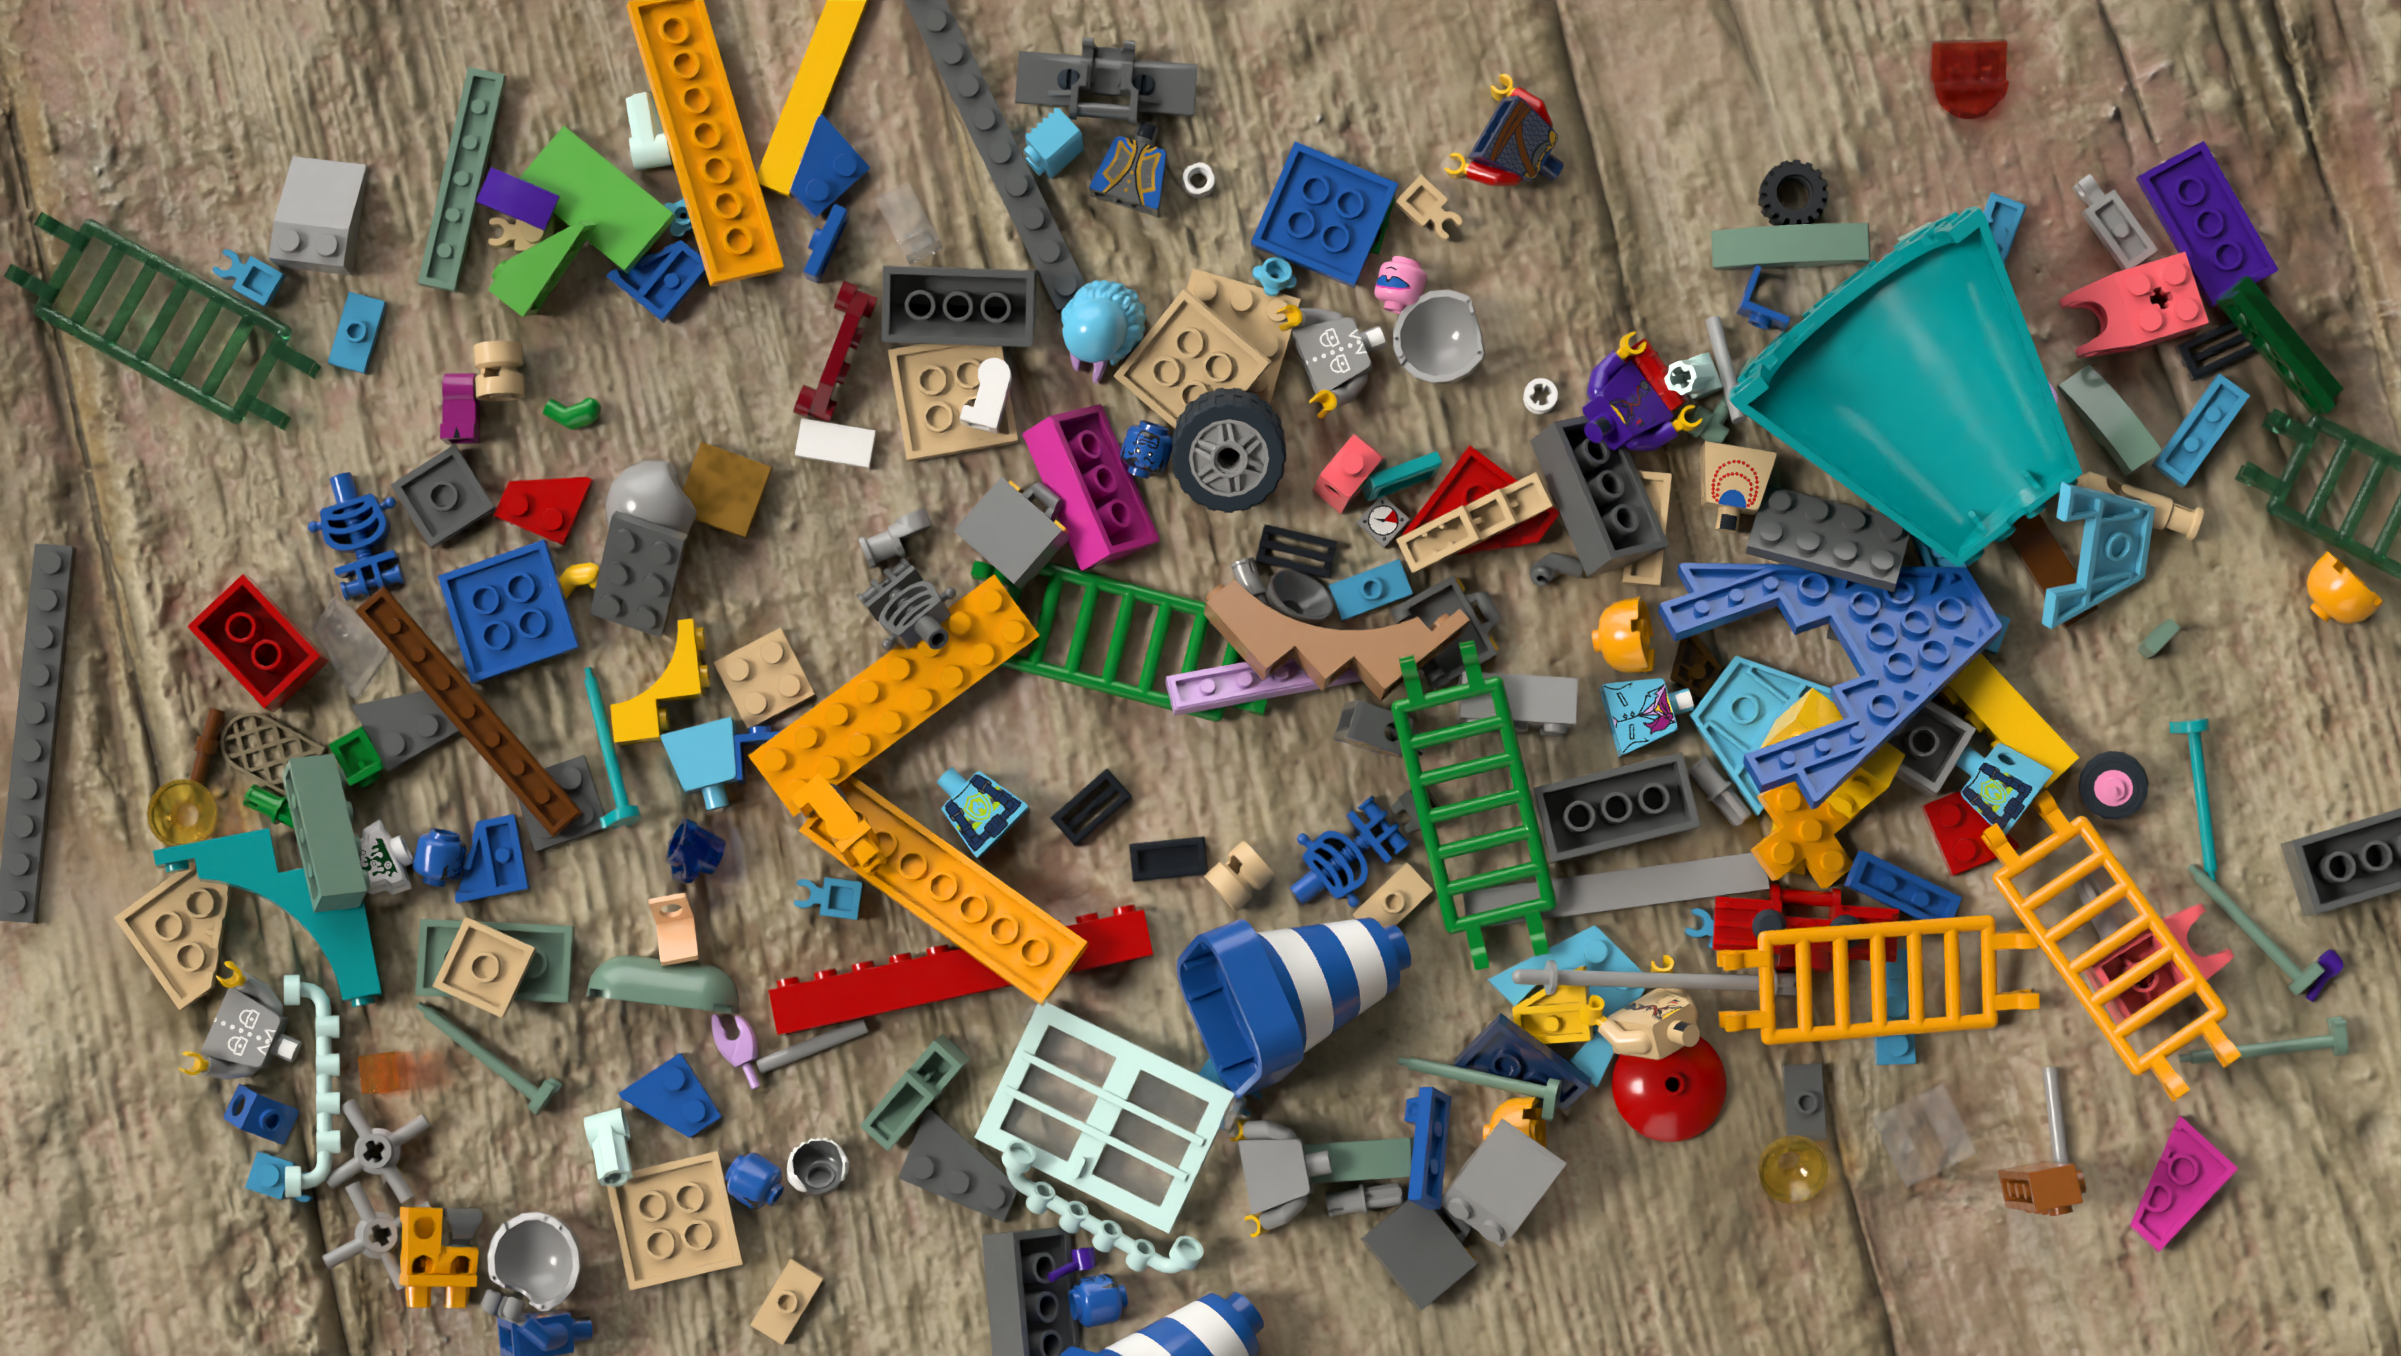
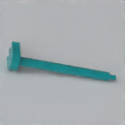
M587 667L584 668L586 675L584 683L617 808L600 818L602 829L612 826L613 829H617L622 825L631 827L632 824L641 819L639 806L629 805L597 677L593 676L592 668Z
M2196 718L2169 722L2170 733L2188 734L2204 872H2207L2208 876L2216 882L2215 871L2218 870L2201 736V731L2210 730L2208 718Z

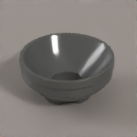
M1284 569L1276 572L1266 588L1267 600L1273 610L1306 624L1320 626L1333 610L1332 598L1327 589L1315 578L1297 570Z

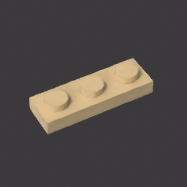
M1638 471L1666 537L1673 476L1671 473ZM1665 549L1625 566L1623 584L1661 587Z

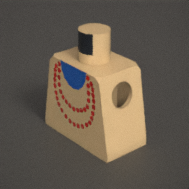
M1705 441L1700 450L1701 506L1718 510L1716 531L1738 533L1740 514H1756L1760 507L1777 453Z

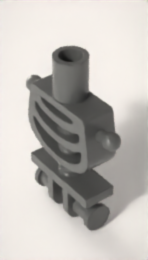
M904 558L900 559L901 562L892 570L887 568L883 571L887 577L879 584L873 579L870 582L872 585L862 594L856 595L890 636L882 641V648L884 650H891L895 642L906 649H910L921 639L931 649H940L947 643L949 635L940 624L951 615L945 601L955 598L956 590L949 587L944 593L939 595L930 582L924 581L918 571Z

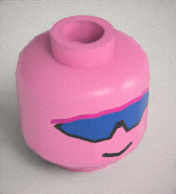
M1394 256L1392 261L1381 265L1374 295L1379 301L1384 303V310L1400 314L1407 305L1417 303L1419 296L1424 293L1427 282V274L1420 269V262Z

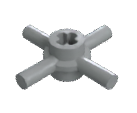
M351 1099L343 1104L341 1108L356 1130L359 1138L354 1148L355 1157L329 1173L325 1179L328 1185L334 1189L364 1170L370 1174H383L401 1204L413 1198L415 1195L396 1165L401 1157V1145L431 1126L427 1117L422 1113L392 1133L387 1129L372 1128L355 1099ZM373 1143L375 1145H384L385 1149L381 1152L382 1160L380 1158H372L371 1153L375 1150Z
M360 1181L345 1187L361 1220L355 1229L354 1240L322 1256L327 1268L330 1270L362 1253L367 1257L382 1260L397 1291L406 1287L399 1285L401 1268L400 1260L395 1252L402 1239L400 1216L394 1218L387 1213L375 1212ZM425 1202L417 1207H430L428 1202ZM374 1225L378 1229L385 1228L387 1230L388 1236L383 1237L385 1244L382 1246L379 1242L371 1243L368 1236L373 1234L371 1228Z

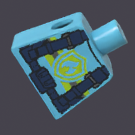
M1998 743L1986 758L1967 745L1955 764L1971 776V779L1961 791L1962 797L1991 826L1997 823L2004 835L2009 832L2054 773L2049 768L2002 743Z
M951 767L936 782L951 797L941 808L971 852L979 860L1030 810L1025 802L980 771H977L967 781Z

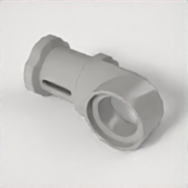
M926 508L896 519L894 524L889 525L888 530L868 539L863 536L858 538L870 568L874 569L880 561L895 555L905 556L906 554L900 541L919 534L933 525Z

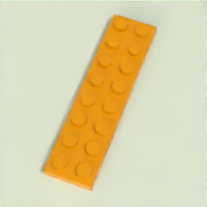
M704 0L628 1L626 6L664 135L667 139L670 155L710 287L782 271L784 264Z
M995 574L948 608L951 615L940 624L949 635L947 643L942 648L931 649L923 639L910 649H906L900 644L748 755L793 817L801 811L795 806L790 797L818 773H821L829 783L838 785L1040 636Z
M853 775L839 783L837 786L846 795L848 805L855 812L860 822L864 819L873 829L880 841L877 847L881 850L887 862L871 876L858 863L851 868L834 845L835 843L825 829L824 821L816 812L805 821L799 832L1043 1007L1089 946L1088 942Z

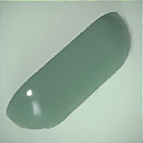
M633 955L615 956L600 964L589 980L586 995L738 1014L739 1008L737 988L732 979L721 969L712 965L691 962L662 966L658 958Z

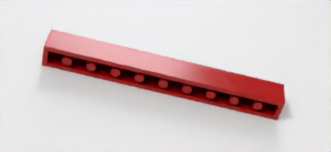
M1135 904L1114 908V916L1099 919L1098 912L1075 917L1077 924L1065 927L1087 941L1089 946L1068 974L1154 956L1144 909L1136 911ZM946 944L927 948V956L912 959L911 952L888 957L890 964L875 967L873 960L851 965L852 972L837 975L836 968L815 972V980L800 983L799 976L776 981L777 988L770 989L768 992L777 1035L782 1036L1013 985L964 950L956 949L949 951V946Z

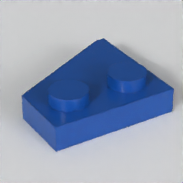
M823 114L815 120L814 128L789 189V192L814 219L870 169L869 165Z
M680 240L666 246L663 251L657 254L651 253L642 257L628 274L622 269H615L610 271L607 277L661 322L665 323L703 278L706 271L701 256Z
M511 814L477 821L472 836V846L470 852L467 853L463 868L465 870L459 891H456L455 902L460 904L530 890L517 815Z
M682 1053L672 1057L618 1093L621 1099L688 1138H692L723 1117Z

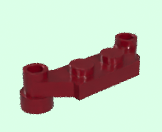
M843 281L834 304V309L846 314L817 389L803 385L793 413L806 418L808 415L830 423L837 405V401L831 399L837 383L841 385L845 383L851 367L850 363L845 362L850 348L858 349L865 329L859 327L863 316L871 318L878 297L857 290L858 285Z

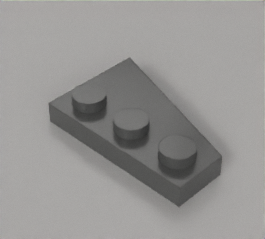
M425 691L351 705L386 770L389 772L460 733L457 727Z
M927 1107L898 1178L1004 1223L1018 1190L1011 1184L1005 1173L966 1141L964 1137L941 1119L931 1108Z

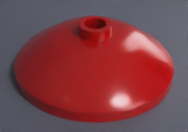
M1699 1037L1697 1044L1694 1046H1684L1659 1060L1619 1054L1613 1068L1611 1086L1617 1110L1632 1129L1653 1140L1677 1142L1700 1134L1714 1122L1725 1101L1727 1081L1724 1066L1719 1055L1705 1039ZM1669 1077H1675L1679 1082V1087L1674 1092L1667 1090L1665 1082Z

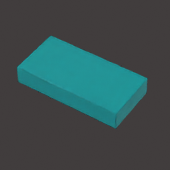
M1435 451L1369 475L1362 489L1367 501H1373L1433 479L1441 467V458L1438 452Z

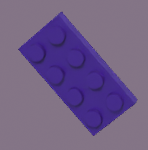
M2205 141L2198 143L2136 178L2177 252H2186L2196 285L2210 308L2217 305L2216 300L2243 276H2249L2256 284L2279 270Z

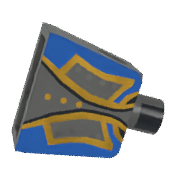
M1138 122L1133 140L1123 136H1116L1090 184V196L1158 218L1167 163V151L1154 147L1159 128L1146 122Z
M1360 700L1344 703L1334 740L1390 757L1402 756L1392 711ZM1409 718L1412 727L1413 719ZM1385 727L1390 731L1389 740L1384 735ZM1412 729L1413 735L1422 733ZM1425 748L1417 750L1419 756H1422Z

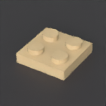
M781 628L713 662L747 729L759 726L816 696Z
M465 916L432 987L505 1019L537 948Z

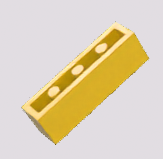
M1981 653L1939 692V695L1951 706L1957 704L1966 714L1963 717L1964 721L1976 728V733L1983 732L1992 741L1989 745L1991 750L1998 743H2002L2053 771L2054 773L2041 790L2049 787L2079 758Z

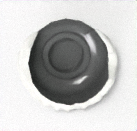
M811 1138L807 1143L802 1142L799 1147H795L793 1152H791L787 1163V1180L798 1191L812 1196L828 1195L835 1191L840 1183L845 1180L849 1172V1160L843 1149L833 1140Z

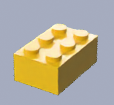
M1811 688L1775 720L1761 748L1840 721L1843 717L1831 700L1814 688ZM1886 742L1825 801L1831 804L1835 810L1852 818L1890 786L1905 754Z

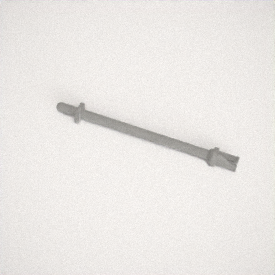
M1548 960L1544 970L1517 969L1512 973L1514 983L1544 985L1547 995L1555 994L1557 985L1749 990L1759 992V975L1558 970L1554 960ZM1774 969L1775 996H1797V987L1794 985L1796 983V973L1776 972Z

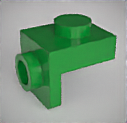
M363 726L328 743L338 764L343 769L350 786L358 782L362 788L381 777L378 771L384 768V764Z

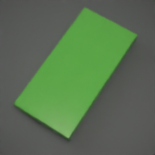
M565 126L561 128L519 177L521 180L560 196L553 214L570 227L580 221L593 220L597 226L587 239V242L627 274L676 218L669 209Z

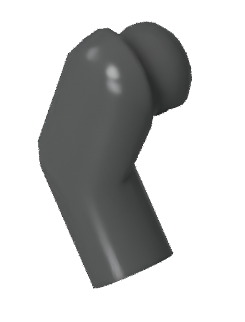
M1551 552L1532 565L1529 575L1535 585L1542 587L1549 584L1551 580L1560 574L1580 579L1583 566L1580 559Z

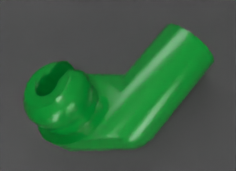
M591 397L585 398L583 402L570 407L551 398L545 405L542 414L570 430H577L596 421L601 411V406L596 399Z

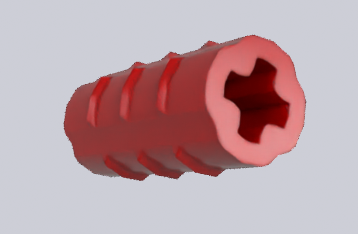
M1644 338L1630 347L1632 350H1636L1641 343L1646 341L1644 351L1637 355L1628 356L1624 362L1627 363L1631 360L1670 412H1673L1687 402L1689 398L1686 395H1680L1677 391L1668 389L1664 378L1668 374L1669 367L1665 366L1658 356V352Z

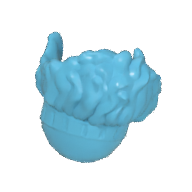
M1095 280L1092 283L1085 284L1076 292L1073 299L1067 303L1061 312V321L1064 325L1062 334L1068 350L1074 357L1084 362L1097 363L1109 360L1112 366L1120 360L1126 358L1127 354L1132 350H1135L1143 340L1144 322L1147 319L1144 314L1146 306L1139 301L1137 292L1127 289L1123 283Z

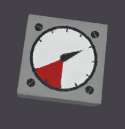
M1383 496L1372 504L1356 524L1379 545L1385 548L1410 519Z

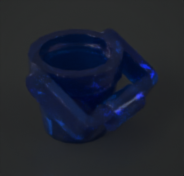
M686 817L683 818L672 838L668 841L666 863L670 864L672 879L677 880L681 884L692 883L695 878H698L699 872L712 875L723 857L726 840L697 825V822Z

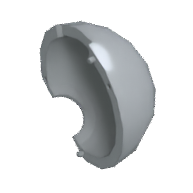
M1452 290L1429 291L1419 296L1417 303L1407 305L1399 314L1393 330V349L1401 366L1416 379L1434 385L1452 384L1471 375L1484 360V341L1477 314L1469 296Z
M643 460L628 466L612 482L605 499L608 527L610 526L612 515L615 511H619L687 534L696 518L697 511L692 501L680 488L676 477L679 475L674 465L665 460Z
M544 1212L522 1213L504 1222L492 1237L487 1254L488 1271L491 1281L503 1288H510L524 1294L529 1298V1304L540 1311H548L564 1302L579 1284L584 1267L581 1243L571 1227L560 1218Z

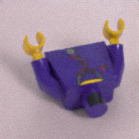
M1630 332L1621 338L1620 349L1616 353L1612 350L1590 373L1586 392L1589 400L1582 407L1583 414L1589 420L1585 425L1584 431L1590 441L1599 443L1604 440L1609 448L1613 450L1626 446L1629 450L1654 451L1678 437L1677 432L1681 430H1695L1700 425L1702 418L1695 423L1687 422L1684 414L1691 412L1696 407L1688 405L1682 409L1677 420L1672 423L1670 422L1674 415L1631 360L1627 363L1624 362L1628 356L1637 355L1646 348L1645 341L1636 350H1632L1628 345V340L1636 332Z

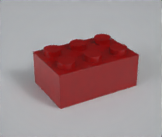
M244 574L187 625L192 633L264 709L274 713L330 661L252 578Z

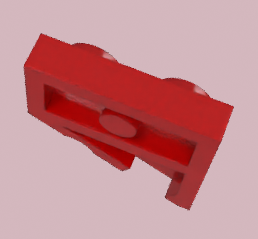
M589 477L509 481L493 516L565 547L594 481Z
M1959 791L1921 806L1950 876L1997 858L1981 839V836L1984 835L1983 832L1991 827V825L1962 797ZM2007 833L2005 836L2014 850L2019 849V843Z

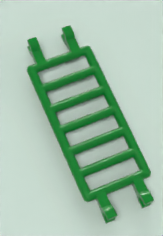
M975 560L971 572L972 578L986 581L995 574L1001 584L1008 587L1007 592L1015 603L1019 605L1023 587L1020 590L993 565ZM1048 562L1038 573V575L1049 577L1035 629L1040 636L1032 641L1028 657L1014 654L999 666L1173 711L1169 694L1153 690L1172 614L1176 610L1195 615L1180 674L1197 671L1210 622L1204 615L1206 603ZM1064 581L1086 587L1065 667L1043 661ZM1100 591L1122 596L1103 672L1101 676L1079 670ZM1138 600L1157 605L1159 608L1139 684L1135 686L1116 681ZM1229 642L1227 643L1222 666L1236 664L1239 661L1240 654ZM1267 699L1230 705L1228 707L1263 716ZM1226 706L1187 713L1186 715L1219 722L1224 717Z
M1474 640L1459 643L1468 683L1423 694L1414 654L1400 657L1399 663L1408 698L1394 701L1391 705V710L1444 926L1450 934L1466 931L1474 968L1477 971L1490 967L1481 932V927L1525 917L1535 957L1550 953L1540 913L1554 910L1557 906V900L1504 681L1498 676L1483 679ZM1491 693L1495 716L1413 735L1408 713ZM1500 730L1505 752L1422 772L1417 750ZM1509 767L1514 789L1431 808L1426 786ZM1518 804L1523 825L1440 845L1435 823ZM1523 840L1527 841L1531 862L1449 881L1444 859ZM1535 876L1540 898L1458 917L1453 896Z

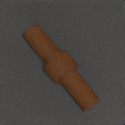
M214 708L209 709L202 737H197L194 751H197L189 781L205 784L212 756H217L220 741H217L225 711Z

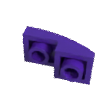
M491 167L476 202L542 231H546L560 196Z

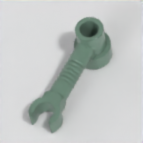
M1753 356L1745 360L1736 375V380L1755 359ZM1723 396V399H1721L1713 413L1699 405L1687 422L1695 423L1702 418L1700 425L1693 431L1685 432L1694 438L1700 436L1707 442L1721 444L1729 432V429L1723 425L1730 415L1725 396Z

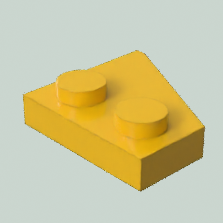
M1586 965L1579 966L1574 970L1587 971ZM1557 985L1553 995H1547L1544 988L1512 1008L1513 1022L1543 1044L1591 1041L1594 1039L1593 1026L1582 1023L1579 1017L1581 1003L1585 1002L1587 1005L1589 1003V986Z

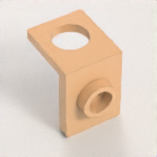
M679 893L649 899V907L657 927L661 965L667 966L698 960L699 952L695 916L687 894ZM670 904L681 906V909L675 912L660 910L662 907Z

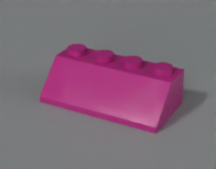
M1101 404L1051 415L1022 433L1044 485L1063 501L1062 509L1057 516L1060 523L1069 531L1067 533L1070 537L1068 542L1081 571L1106 565L1160 541L1133 476L1128 472L1129 467L1120 458V446Z

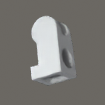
M990 358L985 360L978 369L980 386L974 407L963 405L960 422L964 426L998 434L1012 383V376L1009 366L1005 361L999 358Z

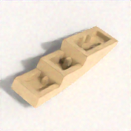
M1535 472L1466 506L1462 505L1396 540L1411 572L1415 573L1555 507L1539 472Z

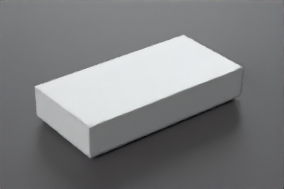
M801 418L795 456L870 469L876 431Z

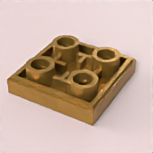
M701 442L683 488L684 494L692 501L697 511L695 521L747 539L773 468Z

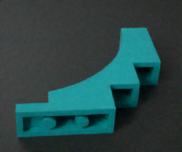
M269 828L153 850L155 866L158 869L165 868L166 874L189 870L188 863L195 862L198 878L201 882L223 884L250 892L278 906L293 917L309 932L328 959L338 981L344 1003L351 1002L352 1008L367 1006L375 1003V996L382 995L364 903H361L357 908L314 913L304 868L279 873Z

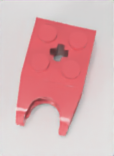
M2186 252L2113 273L2058 300L2061 309L2085 308L2092 311L2100 322L2098 336L2074 349L2077 358L2121 352L2128 353L2198 332L2209 323ZM2153 296L2157 297L2161 301L2162 306L2160 307L2159 304L2152 305L2150 299Z
M2199 903L2167 916L2162 920L2204 978L2208 980L2230 962L2235 955L2230 948L2206 957L2197 955L2192 951L2187 941L2188 930L2197 921L2199 916L2206 911L2203 904ZM2148 928L2084 972L2095 990L2098 991L2163 946ZM2171 960L2140 981L2141 987L2138 984L2133 985L2105 1004L2118 1025L2186 978L2174 961Z

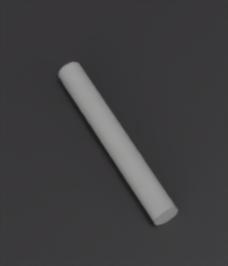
M1713 316L1706 319V325L1732 423H1742L1746 421V415L1738 410L1729 400L1730 390L1738 383L1720 317Z
M864 1018L759 1058L756 1062L760 1073L763 1074L866 1034L869 1031Z
M2058 1066L2042 1068L2053 1162L2069 1163Z

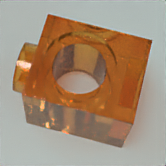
M394 1051L358 1056L362 1095L409 1090L405 1052Z

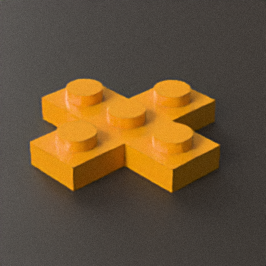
M1795 781L1756 796L1778 827L1750 850L1771 881L1779 880L1802 861L1822 889L1828 888L1851 869L1853 862L1834 834L1860 814L1861 811L1852 818H1849L1835 810L1827 801H1824L1818 808L1811 810Z

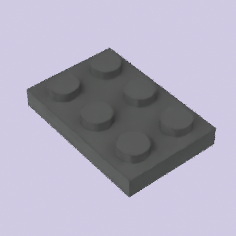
M615 511L610 521L590 614L661 638L666 631L688 534Z

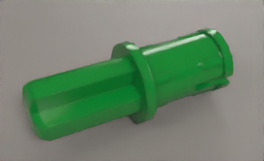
M253 784L248 789L244 797L243 806L271 818V822L275 825L281 822L294 829L287 796L281 798L256 784Z

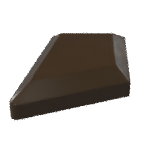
M1695 634L1680 640L1669 679L1683 689L1688 688L1692 695L1702 700L1723 668Z

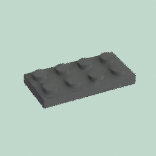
M1767 485L1755 517L1746 554L1894 592L1910 533L1886 515Z

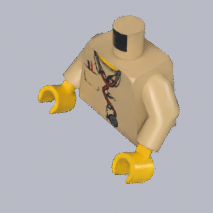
M1663 955V968L1657 967L1652 960L1650 973H1673V959L1668 955ZM1656 988L1608 1017L1602 1015L1605 1002L1601 997L1591 995L1588 1005L1585 1002L1581 1003L1579 1017L1582 1023L1590 1026L1597 1025L1599 1027L1597 1031L1612 1045L1613 1052L1617 1054L1659 1060L1684 1046H1694L1700 1037V1030L1697 1026L1699 1013L1686 989Z

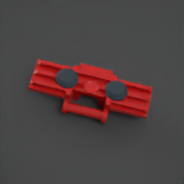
M1771 884L1769 900L1715 896L1712 950L1758 949V935L1762 931L1896 922L1899 920V909L1841 905V890L1837 888H1832L1831 892L1783 889L1780 888L1779 884ZM1782 904L1829 907L1828 919L1786 917L1781 914ZM1885 937L1886 962L1896 963L1898 937ZM1870 939L1848 940V959L1870 961ZM1832 941L1811 943V968H1814L1816 973H1828L1831 970L1833 959ZM1795 944L1773 945V953L1776 954L1774 960L1775 970H1787L1788 967H1796Z

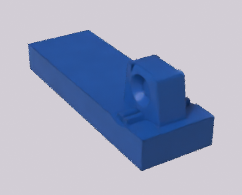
M1858 851L1844 886L1890 908L1899 909V912L1916 920L1952 918L1955 916L1962 897L1865 851Z
M1419 1087L1418 1097L1406 1100L1404 1121L1415 1125L1408 1200L1427 1210L1441 1209L1452 1097L1434 1087Z

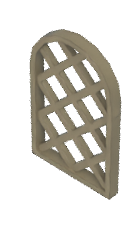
M255 712L242 713L232 718L224 727L220 739L221 752L231 766L240 773L250 776L286 796V791L275 786L283 783V778L273 780L269 767L283 764L285 769L289 758L306 757L316 753L317 755H323L326 750L323 746L278 723L272 717ZM250 717L253 729L240 732L237 722L243 718ZM255 717L265 719L270 723L258 727ZM233 726L235 734L227 736ZM278 727L294 736L281 739ZM273 728L276 741L263 745L260 731ZM254 733L258 746L245 750L241 737ZM237 739L240 752L229 755L226 749V741ZM301 740L316 747V749L304 752ZM296 741L299 754L286 757L282 744ZM278 746L281 759L268 762L264 749ZM259 751L263 764L250 768L246 755ZM242 757L245 769L238 766L231 759ZM264 769L267 781L254 775L252 772Z

